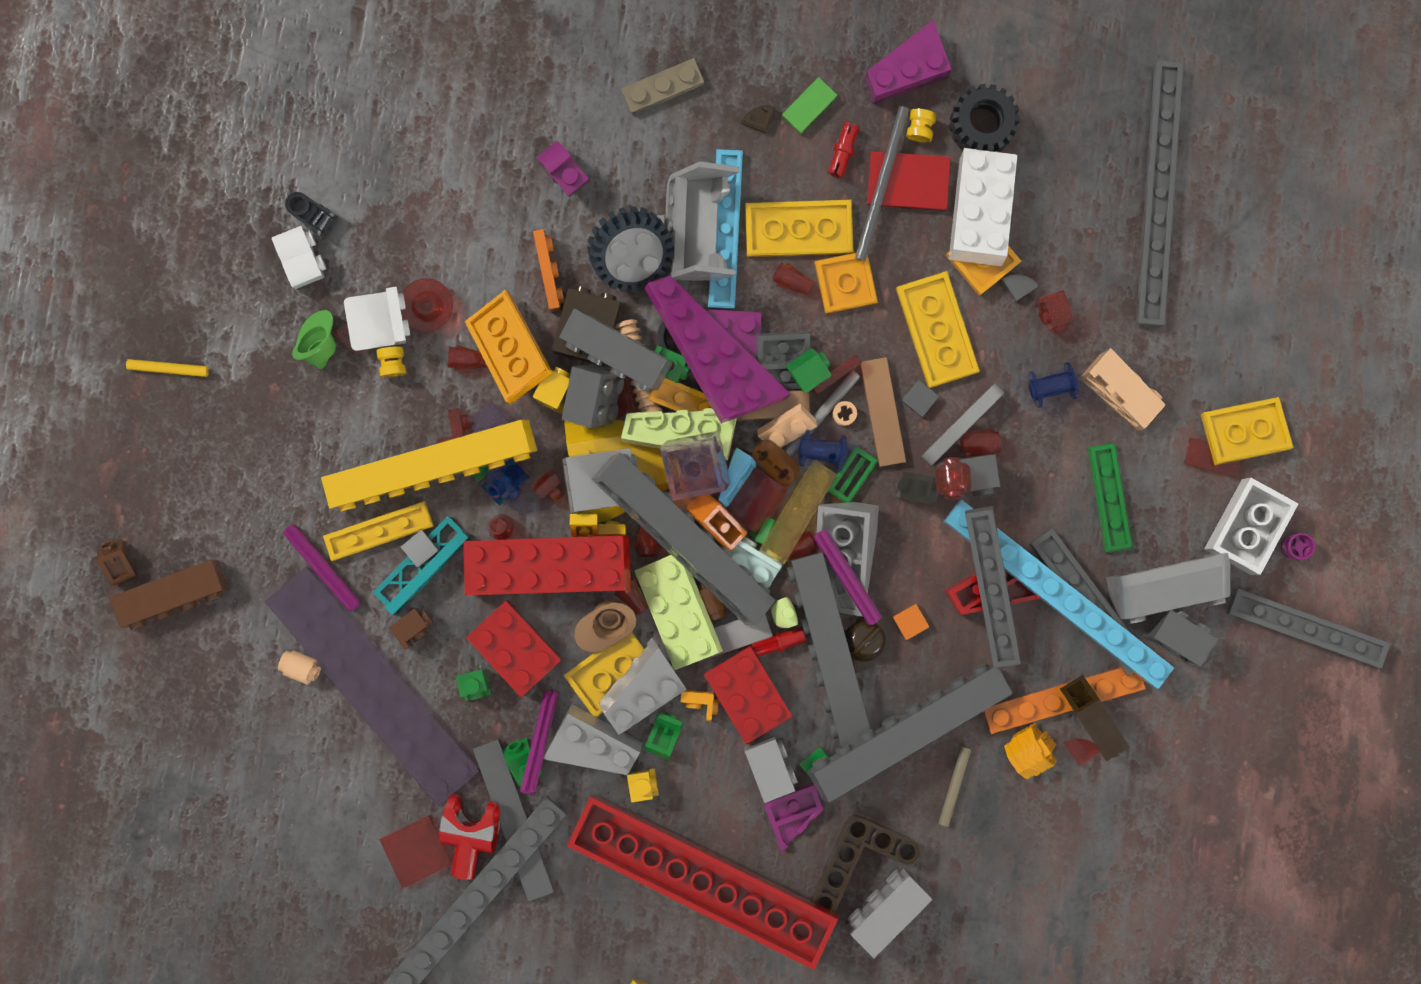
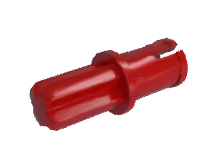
M800 626L779 634L775 632L776 636L754 642L752 648L755 655L759 657L781 650V653H783L784 649L807 642Z

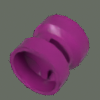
M1305 533L1289 534L1281 542V552L1290 560L1307 559L1315 551L1313 538Z

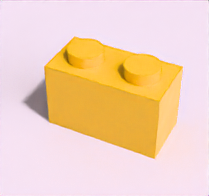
M556 367L554 371L552 370L553 373L539 383L533 398L539 404L563 414L570 374Z

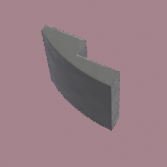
M808 331L757 333L756 360L785 389H800L785 366L810 349V333Z

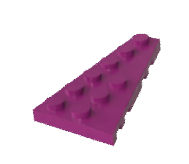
M671 276L649 282L646 285L645 290L721 424L786 400L791 395Z

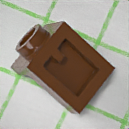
M123 540L106 542L99 548L96 562L111 587L133 578L137 574L135 567L124 550L125 543Z

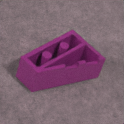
M934 20L867 71L864 80L873 104L948 78L951 66Z

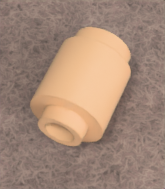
M293 650L292 652L285 651L278 664V671L283 672V675L308 685L311 681L315 682L317 680L321 667L318 666L317 659Z

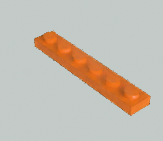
M1120 667L1085 677L1101 702L1146 689L1141 677L1134 672L1126 676ZM1068 683L1002 701L986 709L983 712L989 733H997L1072 711V707L1060 690V688Z

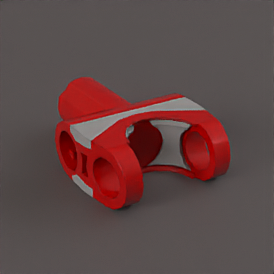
M451 794L448 798L441 819L439 842L455 846L451 876L454 878L474 879L479 851L494 853L500 830V806L498 802L489 801L481 821L474 822L465 816L460 795Z

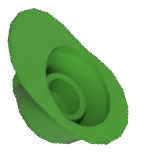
M327 310L318 311L305 321L299 331L292 353L294 359L304 360L310 365H315L318 369L325 367L328 359L336 350V343L331 335L333 325L331 312Z

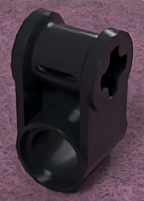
M301 192L290 193L285 200L287 211L303 223L305 227L323 239L326 236L325 231L332 221L339 218L325 206L316 203ZM298 200H304L305 208L300 212H295L293 210L294 203Z

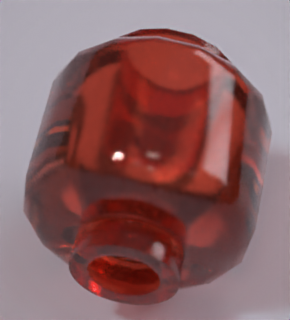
M960 458L944 459V464L937 466L935 469L936 491L943 495L944 499H961L966 497V493L972 488L970 466L960 462Z

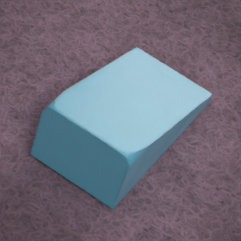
M738 448L734 451L719 497L720 503L725 507L730 505L756 466L754 459Z

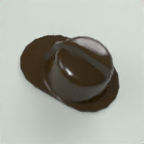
M859 617L844 630L855 673L862 672L868 668L887 648L890 635L887 626L882 620L873 625H868L864 617Z

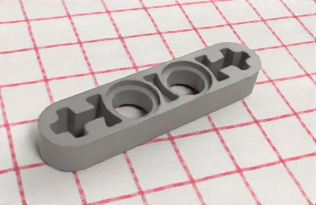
M994 383L922 457L930 465H933L1004 392Z

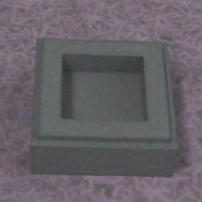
M918 380L901 402L922 418L939 396Z

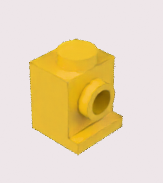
M655 768L628 773L631 803L653 799V796L659 795Z

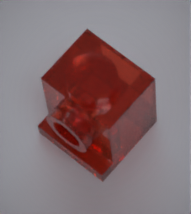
M1064 290L1038 298L1034 302L1035 307L1041 306L1042 310H1039V315L1043 325H1047L1053 334L1067 330V324L1074 321Z

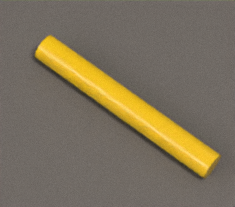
M127 359L126 362L127 370L208 377L209 374L208 366Z

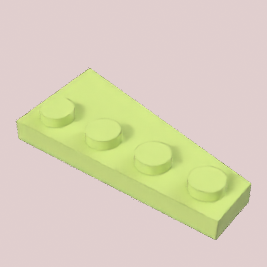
M712 408L688 412V410H677L674 413H662V411L627 413L621 440L625 443L728 460L737 418L721 424Z

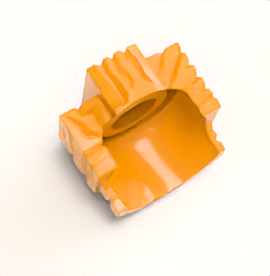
M1035 722L1014 734L1011 741L1004 746L1009 761L1018 774L1025 779L1043 773L1057 762L1052 753L1056 743L1051 738V735L1048 734V731L1041 732Z

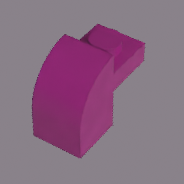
M555 141L536 157L539 165L568 197H571L589 182V178L558 141Z

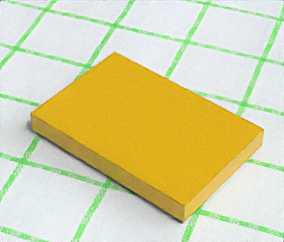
M1279 397L1203 412L1201 414L1214 465L1294 448Z
M632 632L610 647L594 652L563 676L590 713L598 717L603 713L599 702L619 677L622 678L632 666V661L638 658L645 649Z

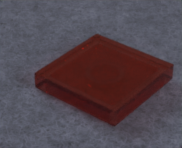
M754 468L730 505L723 507L738 522L754 533H757L787 489L757 468Z
M430 815L379 839L402 888L452 864L444 844L439 842V834Z

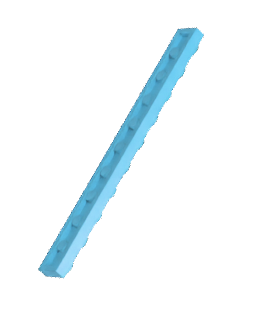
M959 500L943 522L970 542L965 510H972L973 508L963 500ZM997 528L1006 572L1154 689L1160 688L1174 669L1172 665Z

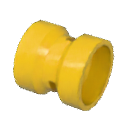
M912 109L909 117L911 126L907 129L906 138L917 142H931L933 138L931 128L935 124L937 114L925 109Z
M386 347L376 350L377 359L381 362V367L379 368L380 377L388 378L407 374L406 366L402 364V357L404 356L403 347Z

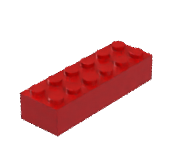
M629 536L463 541L465 595L631 590Z

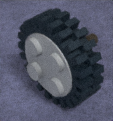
M630 206V212H627L622 207L618 208L620 215L616 216L611 211L608 213L610 220L606 221L602 217L599 220L600 229L594 226L592 229L594 237L589 236L588 242L591 247H587V252L590 256L591 265L605 285L608 283L609 287L614 290L618 286L620 292H626L627 287H629L631 292H637V285H640L644 290L648 280L653 282L657 280L655 277L657 274L661 277L666 274L663 267L670 268L672 264L668 257H674V251L672 250L674 243L663 221L654 212L651 211L649 214L648 210L641 207L639 212L636 206Z

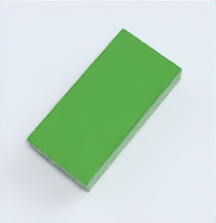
M818 77L782 114V118L801 135L838 95Z

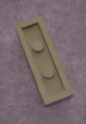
M692 58L623 87L621 92L631 115L698 88L704 85V80L695 59Z

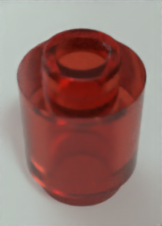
M992 429L966 431L964 437L960 438L961 452L966 453L968 458L999 453L1001 451L1000 433L998 431L993 432Z

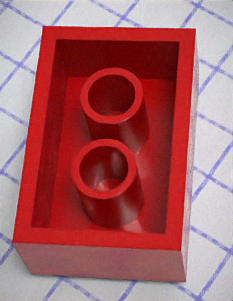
M509 600L502 603L466 637L520 697L527 694L563 660Z
M750 645L704 673V676L745 744L750 743L792 717Z

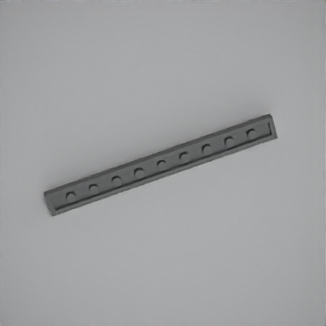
M1156 61L1154 66L1136 325L1160 327L1165 325L1184 64L1181 62Z
M546 796L384 984H420L564 819L567 812L550 797Z

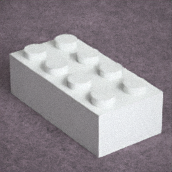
M964 148L959 160L949 260L994 266L1003 265L1008 252L1017 155Z

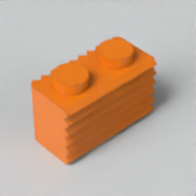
M702 491L686 509L728 551L733 550L747 534V531L722 504L705 491Z

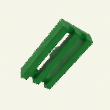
M856 446L827 488V491L844 503L851 502L878 460ZM859 454L862 457L839 491L834 489L856 455ZM868 460L870 464L848 497H846L843 493L864 462Z

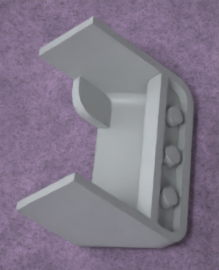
M700 161L670 175L666 190L665 226L674 243V247H672L674 257H668L672 264L670 268L663 267L666 272L664 277L671 276L676 281L721 280L735 275L734 269H727V263L722 254L716 253L718 202L722 201L729 193L730 183L728 177L739 173L740 167Z
M1228 553L1207 554L1199 559L1122 576H1108L1106 581L1113 610L1120 619H1129L1131 624L1146 621V615L1208 601L1210 606L1226 603L1225 598L1230 596Z

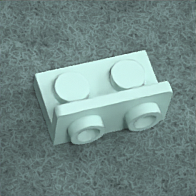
M744 537L733 550L729 551L733 555L732 559L738 565L745 566L752 573L751 578L757 583H762L769 588L782 568V565L778 563L780 558L767 550L762 554L755 549L756 543Z

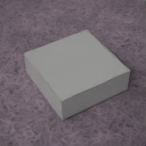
M423 530L419 531L401 546L417 568L439 552V549Z

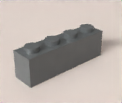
M575 308L559 338L566 341L565 346L577 353L581 350L588 353V360L600 366L603 363L611 366L610 372L625 379L626 375L635 380L633 385L648 392L649 388L659 390L673 361Z

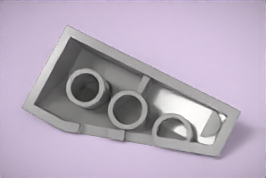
M856 502L820 504L818 506L817 533L824 529L829 532L868 594L877 535L879 506ZM824 556L839 613L862 616Z

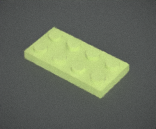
M672 555L634 571L674 670L723 651L693 575Z

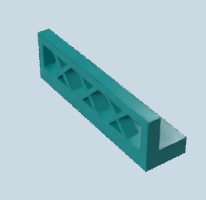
M449 516L428 535L431 541L437 536V543L434 544L439 549V552L430 562L423 564L426 565L423 569L422 566L418 568V574L411 581H403V570L408 565H415L407 557L372 592L386 605L385 609L391 615H397L464 547L463 541L471 540V537ZM449 524L457 534L448 543H441V531ZM399 575V581H393ZM389 584H399V593L392 601L381 593Z

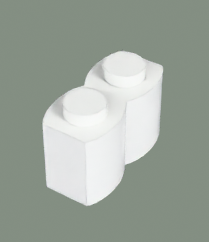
M302 226L272 237L285 273L294 289L325 278L323 271L326 270V265L321 255H315L312 246L316 245V241L310 230L306 231Z

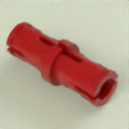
M850 122L843 123L838 144L834 145L833 151L835 153L827 172L829 175L835 176L839 166L837 178H844L849 157H852L854 154V149L852 148L860 129L858 125L853 124L850 134H848L851 127Z

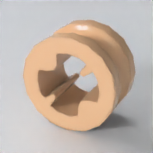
M840 402L833 409V419L838 425L848 426L856 419L857 409L851 402ZM845 406L846 410L849 408L852 411V414L848 416V421H843V417L839 419L837 414L841 412V407Z

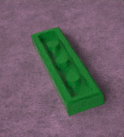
M1111 443L1088 447L1087 451L1104 551L1106 553L1132 549L1133 544L1116 445Z

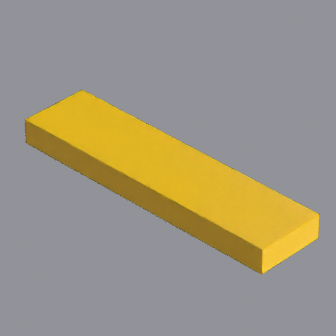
M423 501L324 535L323 538L331 561H336L412 535L421 530L432 528L434 524L427 503Z

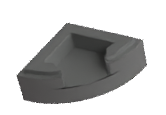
M1009 275L1001 279V282L1015 302L1039 287L1034 280L1024 275Z

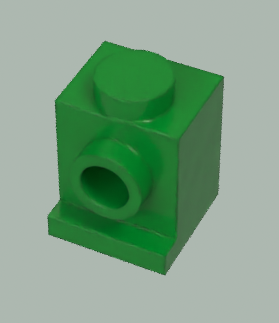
M657 345L655 352L675 363L674 369L668 371L665 378L676 383H680L681 379L686 380L690 368L684 357L679 353Z
M486 668L455 676L460 697H464L465 701L492 694Z

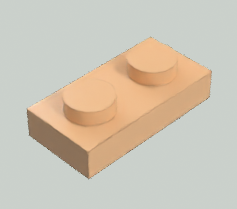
M800 403L757 429V433L761 440H771L782 448L817 427V421Z

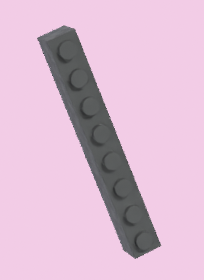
M622 453L612 455L591 480L746 626L756 625L776 601L770 596V590L762 583H757L751 578L752 573L745 566L738 565L732 559L733 555L726 548L719 547L713 541L714 537L704 528L700 529L693 522L694 518L690 513L680 510L674 504L675 500L670 494L665 491L661 492L655 486L656 482L650 475L640 472L635 467L636 463L630 456Z
M823 552L790 560L791 566L787 567L790 582H796L798 592L794 593L797 608H803L805 618L801 619L804 634H810L812 644L808 645L811 660H817L819 670L815 671L818 686H824L826 696L822 697L825 712H831L833 723H829L832 738H838L840 746L846 743L852 745L860 740L859 736L862 733L870 730Z
M987 663L976 666L972 669L973 674L966 678L961 676L950 682L951 687L944 691L939 689L927 696L928 700L922 704L917 702L905 708V714L898 718L892 716L881 723L883 727L876 731L871 729L862 733L859 736L860 740L852 745L846 743L835 750L837 754L827 758L825 756L813 762V768L808 770L807 773L821 799L826 802L833 801L1013 694L999 667L994 668L993 665H987Z

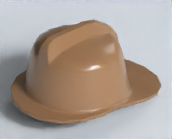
M607 600L601 602L595 607L594 611L584 616L578 622L574 632L577 645L588 652H599L627 637L636 627L634 611L629 606L616 601Z

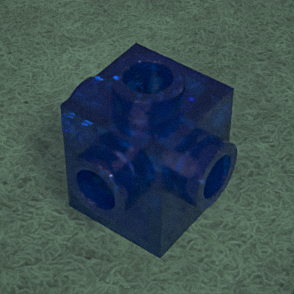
M511 458L505 462V466L490 469L486 473L488 479L481 487L500 506L508 499L510 502H513L522 494L523 491L520 488L529 479V476Z

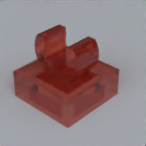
M551 468L531 486L541 499L549 494L557 502L563 496V493L556 487L561 480Z

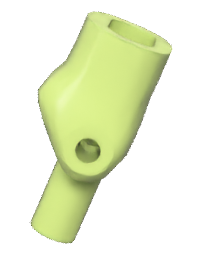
M788 597L779 599L772 605L770 609L771 614L778 627L790 628L798 625L795 608Z

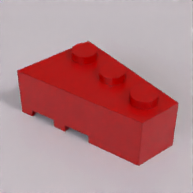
M976 571L943 590L957 614L964 615L983 611ZM1005 571L1011 604L1041 599Z

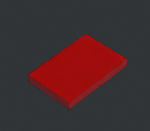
M870 152L867 206L871 205L886 152ZM897 153L881 207L946 211L950 157Z

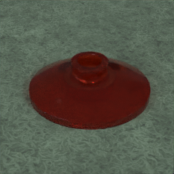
M430 278L418 279L410 283L402 292L406 309L401 310V316L404 320H408V325L415 330L423 332L434 331L442 327L449 320L453 310V300L449 290L441 282ZM426 302L432 303V308L429 311L423 310V305Z

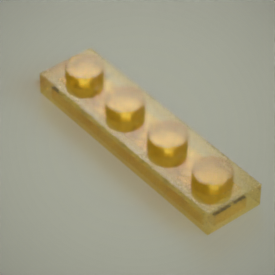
M816 460L811 462L759 550L761 553L779 565L785 564L837 474Z

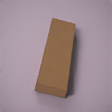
M887 357L860 362L878 465L883 467L905 463V453Z

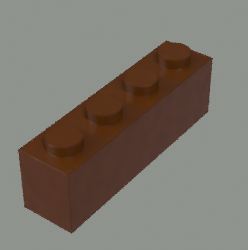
M211 559L111 596L109 599L119 627H129L130 631L146 626L145 621L155 618L156 621L171 617V611L180 608L181 612L193 609L197 607L196 602L206 599V602L220 599L222 598L221 593L229 589L219 561Z

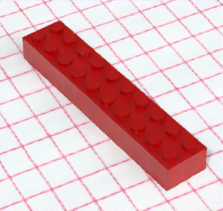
M596 794L590 796L567 844V847L815 970L839 918L838 914Z

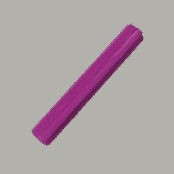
M293 524L288 526L283 531V535L348 611L355 610L361 604V601L298 527Z
M824 529L815 534V542L867 624L873 625L880 621L882 618L880 612L829 532Z
M546 690L543 695L520 788L522 793L533 795L536 791L559 694L552 690Z

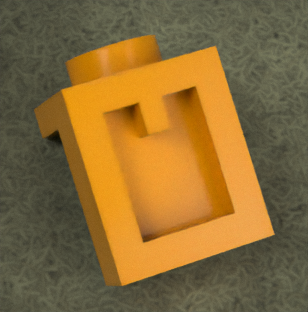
M685 690L681 693V702L686 703L687 708L701 709L702 704H707L706 721H712V715L718 714L719 699H714V692Z

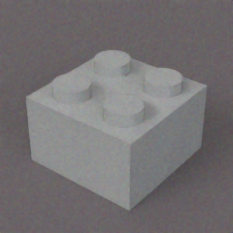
M773 735L744 746L745 754L764 803L795 792L793 784L798 782L791 765L785 766L783 759L788 756L781 740L776 741Z

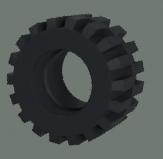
M980 84L977 89L973 86L968 89L967 93L964 92L960 96L950 115L951 123L949 129L953 131L952 139L954 142L958 140V147L961 150L965 147L1001 152L1010 143L1019 128L1017 125L1020 122V116H1017L1019 112L1018 105H1013L1014 97L1012 95L1009 97L1005 95L1007 90L1002 88L1001 91L996 90L997 85L991 84L989 88H986L985 84ZM980 108L990 110L998 119V130L993 133L979 132L971 124L970 113Z

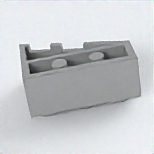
M653 638L649 640L648 646L641 655L632 661V666L622 678L619 677L599 702L604 715L618 735L687 690Z
M571 704L548 745L543 759L628 775L640 754L643 742L625 732L618 735L609 723Z

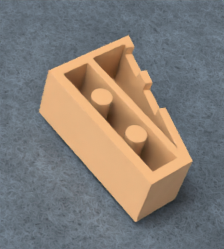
M1111 348L1100 354L1079 377L1083 383L1138 431L1145 429L1165 406V403L1161 400L1162 396L1154 389L1149 388L1142 381L1141 377Z

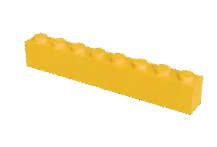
M529 419L518 420L321 477L329 509L339 507L340 512L356 508L355 503L363 500L365 505L381 501L379 496L388 494L389 498L405 494L404 489L413 487L414 491L430 487L429 482L437 479L439 484L455 480L454 475L463 472L464 477L480 473L479 467L488 465L490 470L505 466L504 460L514 458V462L530 459L529 453L536 452L537 447Z

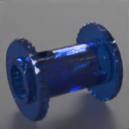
M1068 362L1064 363V372L1043 378H1037L1033 371L1028 374L1029 392L1035 406L1038 408H1042L1043 399L1046 397H1053L1068 392L1073 399H1077L1079 396L1078 379L1072 365Z
M806 430L800 440L798 451L799 465L804 466L806 459L834 463L836 472L842 470L847 455V437L842 435L839 442L810 438V430Z

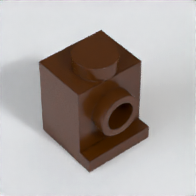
M414 608L390 626L389 630L405 650L413 646L410 642L412 639L416 643L428 634L426 629L434 621L426 610L420 611L419 608Z

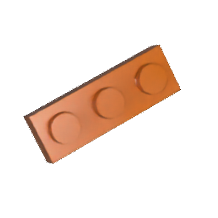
M544 229L533 231L549 310L551 313L561 311L560 304L565 303L562 287L557 288L555 278L559 277L557 262H551L549 252L554 251L551 235L546 236Z

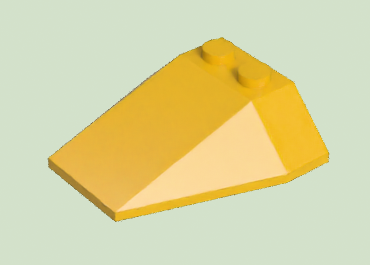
M564 420L569 457L630 448L631 454L636 456L637 469L642 473L650 475L656 482L655 486L661 492L678 484L683 479L678 452L622 442L621 436L625 421L614 420L613 424L589 428ZM619 505L586 510L592 514H597L598 523L610 521L625 512Z

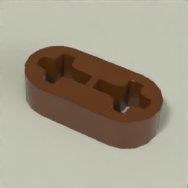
M762 440L752 451L754 461L780 484L789 485L798 477L800 468L797 462L773 441ZM765 450L769 453L768 456L763 454ZM785 468L788 469V474L784 473L783 470Z

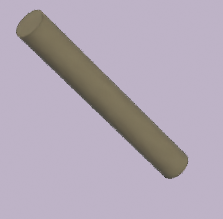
M963 746L960 748L938 823L949 827L971 753V749Z

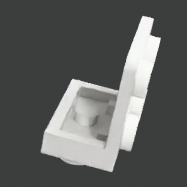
M397 287L386 288V292L348 297L344 300L350 342L353 350L360 351L406 343L405 336H410L408 320H402L401 310L406 309L403 293L398 294Z

